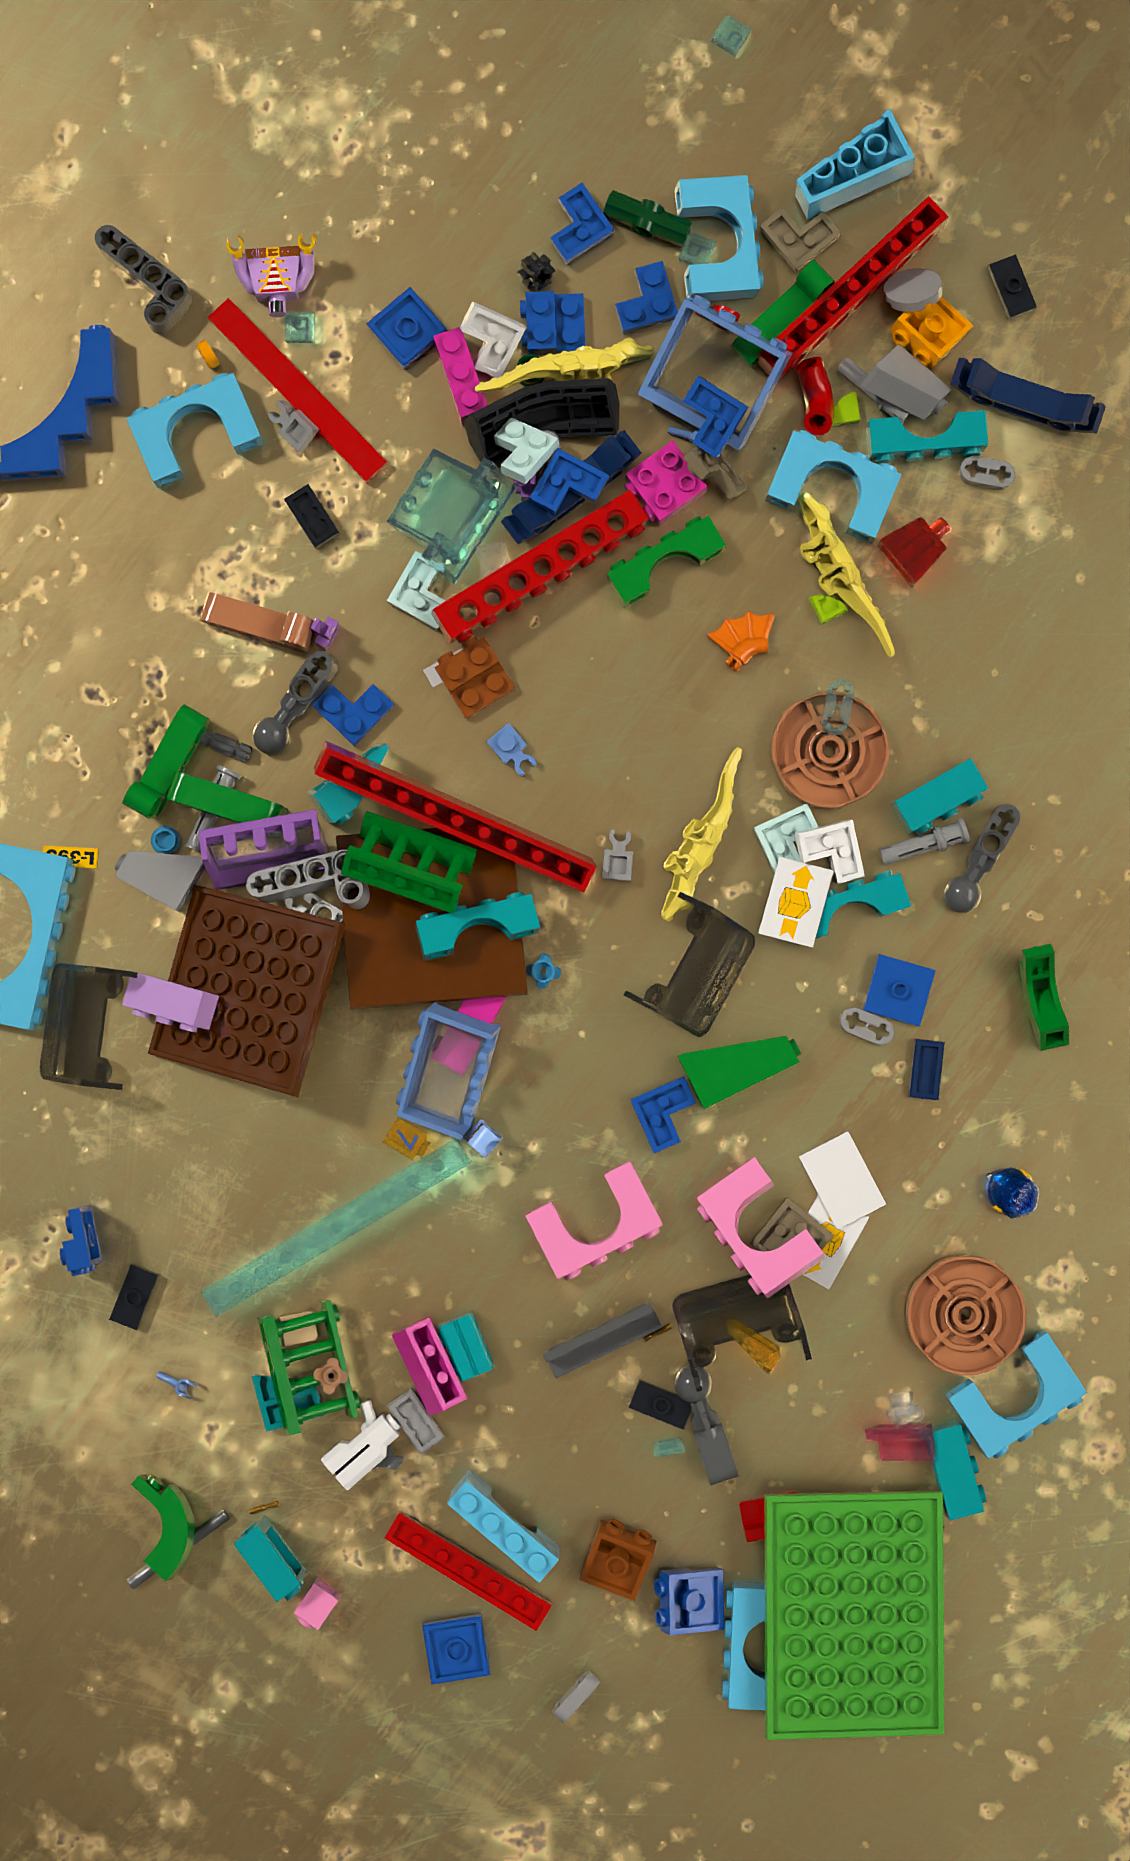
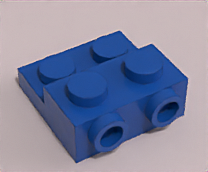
M525 292L526 300H520L521 318H526L527 329H525L521 340L522 347L528 346V354L547 355L551 353L554 355L562 351H575L577 348L585 346L583 293Z
M91 1205L68 1210L69 1216L65 1218L67 1231L69 1234H73V1239L62 1242L63 1248H60V1259L63 1266L67 1265V1270L71 1271L72 1276L94 1271V1265L102 1262Z
M718 1567L697 1570L681 1568L659 1571V1579H656L654 1582L655 1594L657 1597H660V1609L655 1611V1622L658 1627H661L662 1632L671 1636L725 1630L723 1569Z

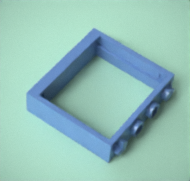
M695 295L694 298H685L638 395L697 428H701L707 417L684 403L683 399L659 387L657 384L693 312L702 315L778 357L741 431L736 429L727 443L733 448L740 450L746 445L792 352L786 349L788 345L774 337L770 341L761 336L762 330L748 323L743 326L736 322L737 317L723 309L718 312L710 308L711 302L703 297Z

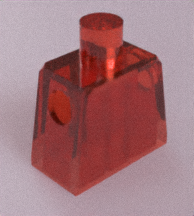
M919 517L883 537L877 546L913 588L947 549L941 539L951 532V527L942 517L930 526L922 517Z

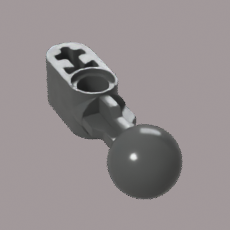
M315 651L309 655L291 680L287 693L280 701L281 708L274 717L264 718L255 725L252 738L258 750L272 755L280 753L287 747L290 739L289 725L294 718L301 717L309 705L320 697L336 675L338 663L335 657L323 651ZM320 660L324 661V664L327 666L325 671L320 670L318 665ZM308 674H314L315 677L319 678V681L309 677ZM308 681L311 685V691L307 696L302 697L299 692L300 685Z
M1004 804L998 806L993 811L968 857L969 866L964 875L957 876L947 883L944 889V900L951 910L958 913H967L974 910L980 903L981 889L979 882L984 873L992 870L1019 824L1020 813L1015 806ZM1007 810H1010V817L1013 819V822L1005 823L1002 828L1003 831H1007L1006 836L1004 837L999 831L990 830L992 824L995 827L999 826L1002 820L998 816L999 812L1005 813ZM988 835H995L999 839V847L994 852L987 851L983 846V841Z
M687 1365L678 1371L674 1380V1387L677 1395L682 1400L691 1404L694 1414L691 1419L694 1428L693 1433L710 1485L739 1477L722 1423L719 1422L717 1413L711 1410L707 1399L712 1389L711 1376L706 1369L699 1365Z

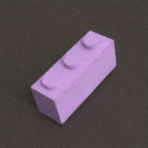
M131 971L122 1005L133 1008V1015L148 1019L150 1014L157 1015L155 1020L157 1022L173 1025V1022L177 1021L180 1022V1029L196 1033L197 1028L210 1029L219 996Z

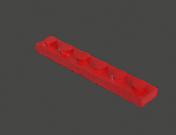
M402 1511L399 1512L384 1539L535 1631L538 1630L552 1606V1603Z

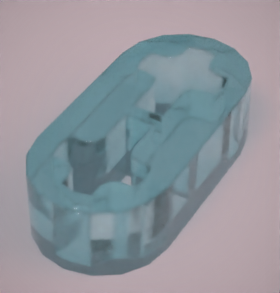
M838 679L833 681L826 692L821 726L831 736L842 734L849 724L854 688L847 680ZM839 686H843L844 692L848 693V696L842 698L841 705H836L837 695L833 694L832 690H837ZM839 710L838 720L843 721V725H838L836 729H832V725L827 722V719H831L834 711Z

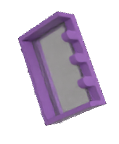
M316 809L198 830L202 861L216 890L246 885L248 877L257 871L329 853L328 844L321 830ZM320 867L315 872L325 871V867Z

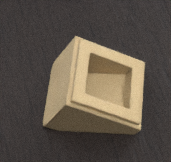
M312 1310L301 1311L277 1318L281 1322L314 1312ZM316 1325L283 1333V1337H281L282 1347L317 1340Z

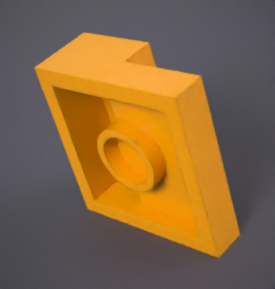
M941 296L935 304L932 305L931 302L926 304L925 309L915 312H904L896 320L889 332L892 334V339L896 345L900 344L902 347H906L920 363L932 370L970 332L973 325Z

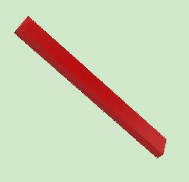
M229 298L207 317L295 410H301L319 428L317 433L366 484L388 465L387 461Z

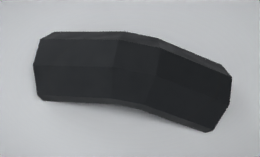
M609 378L546 381L523 387L469 414L464 424L471 447L481 464L489 468L507 459L512 451L496 445L494 435L510 418H514L541 431H553L559 437L617 435L619 430L620 403L616 384Z

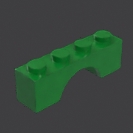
M700 516L693 518L685 524L686 529L679 533L673 530L660 538L661 543L651 548L650 545H646L635 552L636 557L627 562L625 559H622L609 567L611 571L607 573V579L624 608L649 595L650 574L654 567L662 560L673 556H681L691 559L700 566L725 551L726 544L709 516L703 519Z

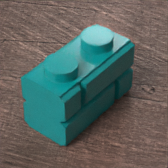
M473 1311L439 1325L440 1332L437 1335L444 1349H448L451 1365L461 1382L494 1369L495 1365Z

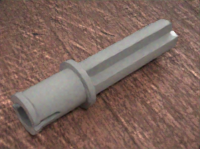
M846 358L840 363L838 367L839 372L879 405L877 408L879 411L883 409L891 417H899L901 423H905L911 413L863 389L860 384L868 374L852 360Z

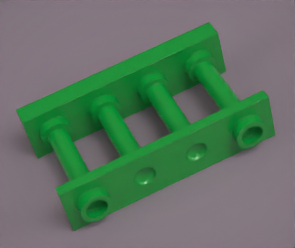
M366 811L359 836L365 839L361 848L349 845L341 875L454 914L463 884L457 883L456 880L460 872L470 875L478 849ZM376 842L393 848L389 858L371 853ZM404 852L421 858L417 868L400 863ZM432 862L449 867L445 878L428 873Z
M325 1299L320 1301L322 1311L281 1322L278 1319L275 1320L274 1316L269 1314L257 1317L283 1430L289 1436L301 1433L300 1425L303 1424L304 1420L345 1409L346 1416L351 1418L358 1417L357 1409L360 1408V1401L357 1392L352 1391L349 1375L346 1383L339 1384L342 1398L300 1409L299 1406L295 1407L293 1400L296 1392L321 1384L318 1380L314 1379L313 1375L293 1380L292 1377L288 1378L286 1370L290 1362L331 1351L333 1358L339 1361V1367L342 1371L348 1373L336 1322L340 1321L339 1312L336 1304L332 1305L331 1300ZM325 1322L329 1340L288 1351L285 1348L281 1349L279 1337H283V1333ZM333 1373L328 1374L330 1379L333 1378Z

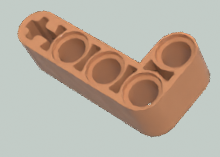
M208 592L200 617V621L208 625L302 653H308L314 631L310 629L314 621L309 617L294 612H288V614L280 613L212 592Z

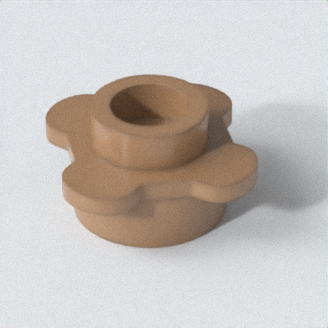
M336 1358L327 1359L326 1364L316 1368L313 1372L314 1379L323 1385V1391L327 1394L333 1393L335 1387L348 1381V1373L342 1371ZM333 1373V1378L330 1379L328 1374Z

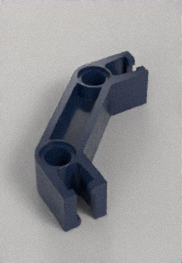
M959 358L950 383L952 387L978 404L1065 432L1097 434L1106 408L1103 403L1094 404L1095 397L1091 394L1064 393L1000 372L982 358H974L972 363L966 358Z
M623 430L616 437L613 435L609 436L583 462L609 475V479L604 486L606 487L619 477L642 452L627 432ZM569 490L555 515L530 502V499L517 504L511 510L512 515L504 517L501 523L515 542L521 544L548 530L587 501V499Z

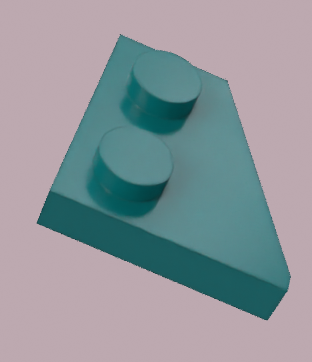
M252 1375L266 1432L282 1428L271 1376ZM317 1386L297 1391L296 1395L293 1396L295 1407L299 1406L300 1409L321 1403Z

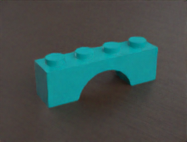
M986 410L957 412L952 419L950 427L944 433L931 438L918 437L910 433L902 425L899 417L869 419L866 425L868 457L870 460H876L878 464L894 462L895 458H905V461L914 462L922 460L923 456H934V459L939 460L951 458L952 454L963 453L964 457L979 456L988 446Z
M891 870L875 875L876 881L865 884L862 879L848 884V890L838 894L836 889L829 890L815 939L828 935L829 922L832 915L839 907L845 904L860 903L867 905L880 917L911 907L901 874L892 875Z
M516 892L506 896V900L495 902V899L480 901L477 907L467 909L465 905L457 906L454 914L449 912L438 916L437 912H432L420 916L421 920L416 921L415 928L424 961L452 955L459 935L474 925L486 924L494 926L501 930L509 940L538 934L540 924L532 894L524 895L523 892Z

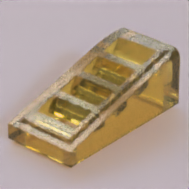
M729 1317L727 1320V1331L764 1372L770 1374L781 1357L780 1347L733 1317Z

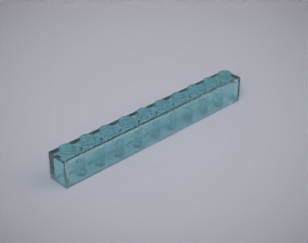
M455 1138L202 1290L201 1293L215 1317L471 1164L472 1161L459 1139Z

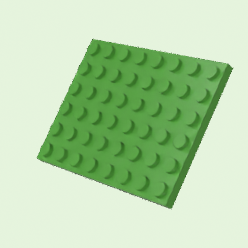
M894 1491L764 1494L766 1739L944 1735L943 1492Z

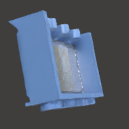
M434 1002L427 1010H422L418 1020V1026L421 1027L419 1036L414 1038L410 1052L414 1053L412 1062H408L403 1074V1078L406 1079L405 1087L401 1088L396 1099V1105H399L397 1116L463 1140L473 1126L501 1024H490L440 1006L437 1002Z

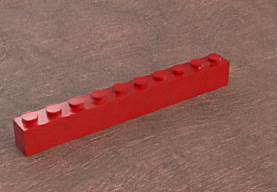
M326 740L313 766L314 774L579 891L585 892L597 868L591 857Z

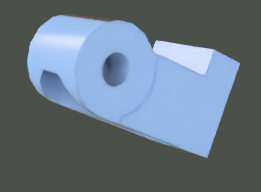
M480 1119L464 1139L486 1158L503 1137L485 1121Z

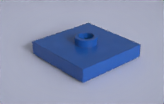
M411 287L366 323L369 330L403 369H406L435 344L434 335L448 331Z
M878 954L863 1010L920 1027L936 970Z
M481 1614L422 1624L431 1685L490 1675Z

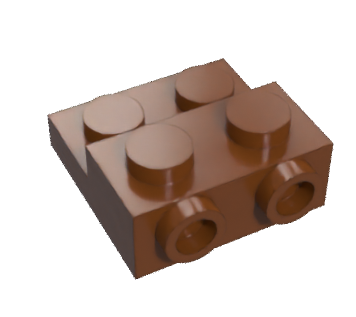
M477 636L468 639L462 644L463 650L455 655L452 651L442 655L437 659L439 665L434 667L465 719L470 718L515 690L513 683L485 637L479 640Z
M609 1519L608 1522L601 1520L579 1580L635 1601L653 1558L657 1541L652 1539V1535L645 1530L633 1532L625 1529L623 1523L616 1519Z

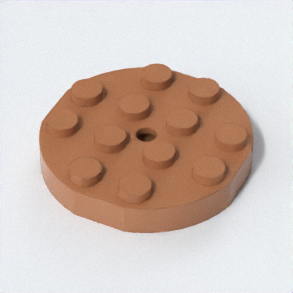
M838 691L818 692L794 703L778 722L771 743V760L783 787L800 802L821 809H838L867 796L883 777L889 758V740L876 712L858 697ZM826 746L834 748L835 753L833 756H826L824 754Z
M956 1255L937 1261L914 1282L906 1303V1324L911 1340L933 1365L957 1375H978L995 1369L1018 1348L1026 1327V1306L1020 1288L999 1265L978 1256ZM962 1309L970 1311V1317L967 1320H963L959 1316Z

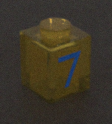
M397 1117L383 1140V1143L411 1160H415L417 1155L422 1158L431 1144L427 1141L430 1134L400 1117Z

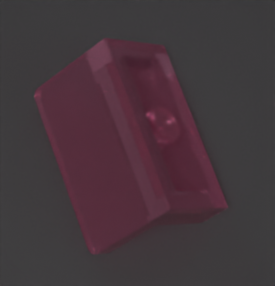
M932 1423L878 1424L865 1429L866 1442L878 1441L882 1461H919L936 1458Z

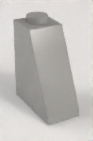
M900 344L881 359L860 384L863 389L923 420L932 413L938 415L948 403L944 398L952 390Z
M129 851L127 855L123 854L117 861L115 877L173 910L181 912L194 889V885L197 884L204 872L205 866L202 858L197 856Z

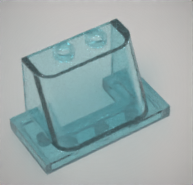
M433 448L420 470L416 472L406 492L400 497L387 523L426 548L421 557L447 581L455 584L513 494L516 486L502 474V471L493 461L483 458L477 469H474Z

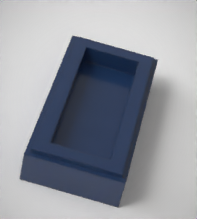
M914 1039L908 1097L939 1100L945 1042Z

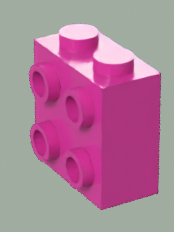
M673 440L630 470L625 476V481L627 482L624 485L627 491L631 489L635 497H638L644 505L642 508L649 521L652 523L655 520L659 527L703 496L707 490L703 480L695 477L688 470V463L683 458L684 454Z

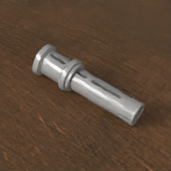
M218 765L216 768L218 773L213 783L233 789L236 780H239L242 775ZM201 811L185 846L201 853L198 830L214 828L218 816Z
M963 818L957 820V823L942 828L935 826L934 829H931L930 833L890 846L881 847L879 852L884 866H887L888 864L935 849L942 852L948 846L961 842L965 844L970 843V837Z

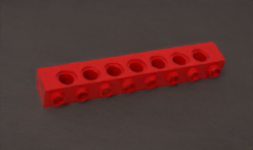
M929 196L776 337L788 345L786 349L792 352L779 381L945 227L949 216ZM762 350L759 353L757 364L769 376L778 357Z
M630 489L435 607L431 615L449 644L456 640L460 644L474 635L472 630L480 625L485 629L498 620L497 615L506 610L509 614L523 605L521 600L530 595L534 599L548 590L546 585L555 580L559 584L572 575V569L579 565L582 569L597 560L595 555L602 551H605L606 554L612 552L621 545L619 541L629 535L630 539H633L646 530L644 526L649 518ZM612 518L618 519L622 523V529L617 531L611 529L608 525V520ZM587 533L594 534L598 539V544L588 545L584 541L583 535ZM562 548L570 549L573 552L574 558L571 560L562 559L559 555V550ZM537 563L546 564L549 568V573L547 575L537 574L534 565ZM512 578H520L524 582L525 588L514 590L510 586L509 581ZM488 593H495L499 596L500 603L495 606L489 605L485 601L484 596ZM471 608L475 612L476 617L470 621L464 620L460 616V610Z

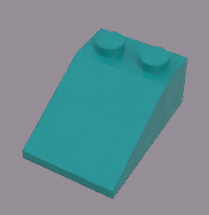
M386 743L376 744L360 756L381 765L389 747ZM324 780L306 793L324 820L333 824H342L353 817L354 813L352 810L358 807L363 798V795L328 780Z

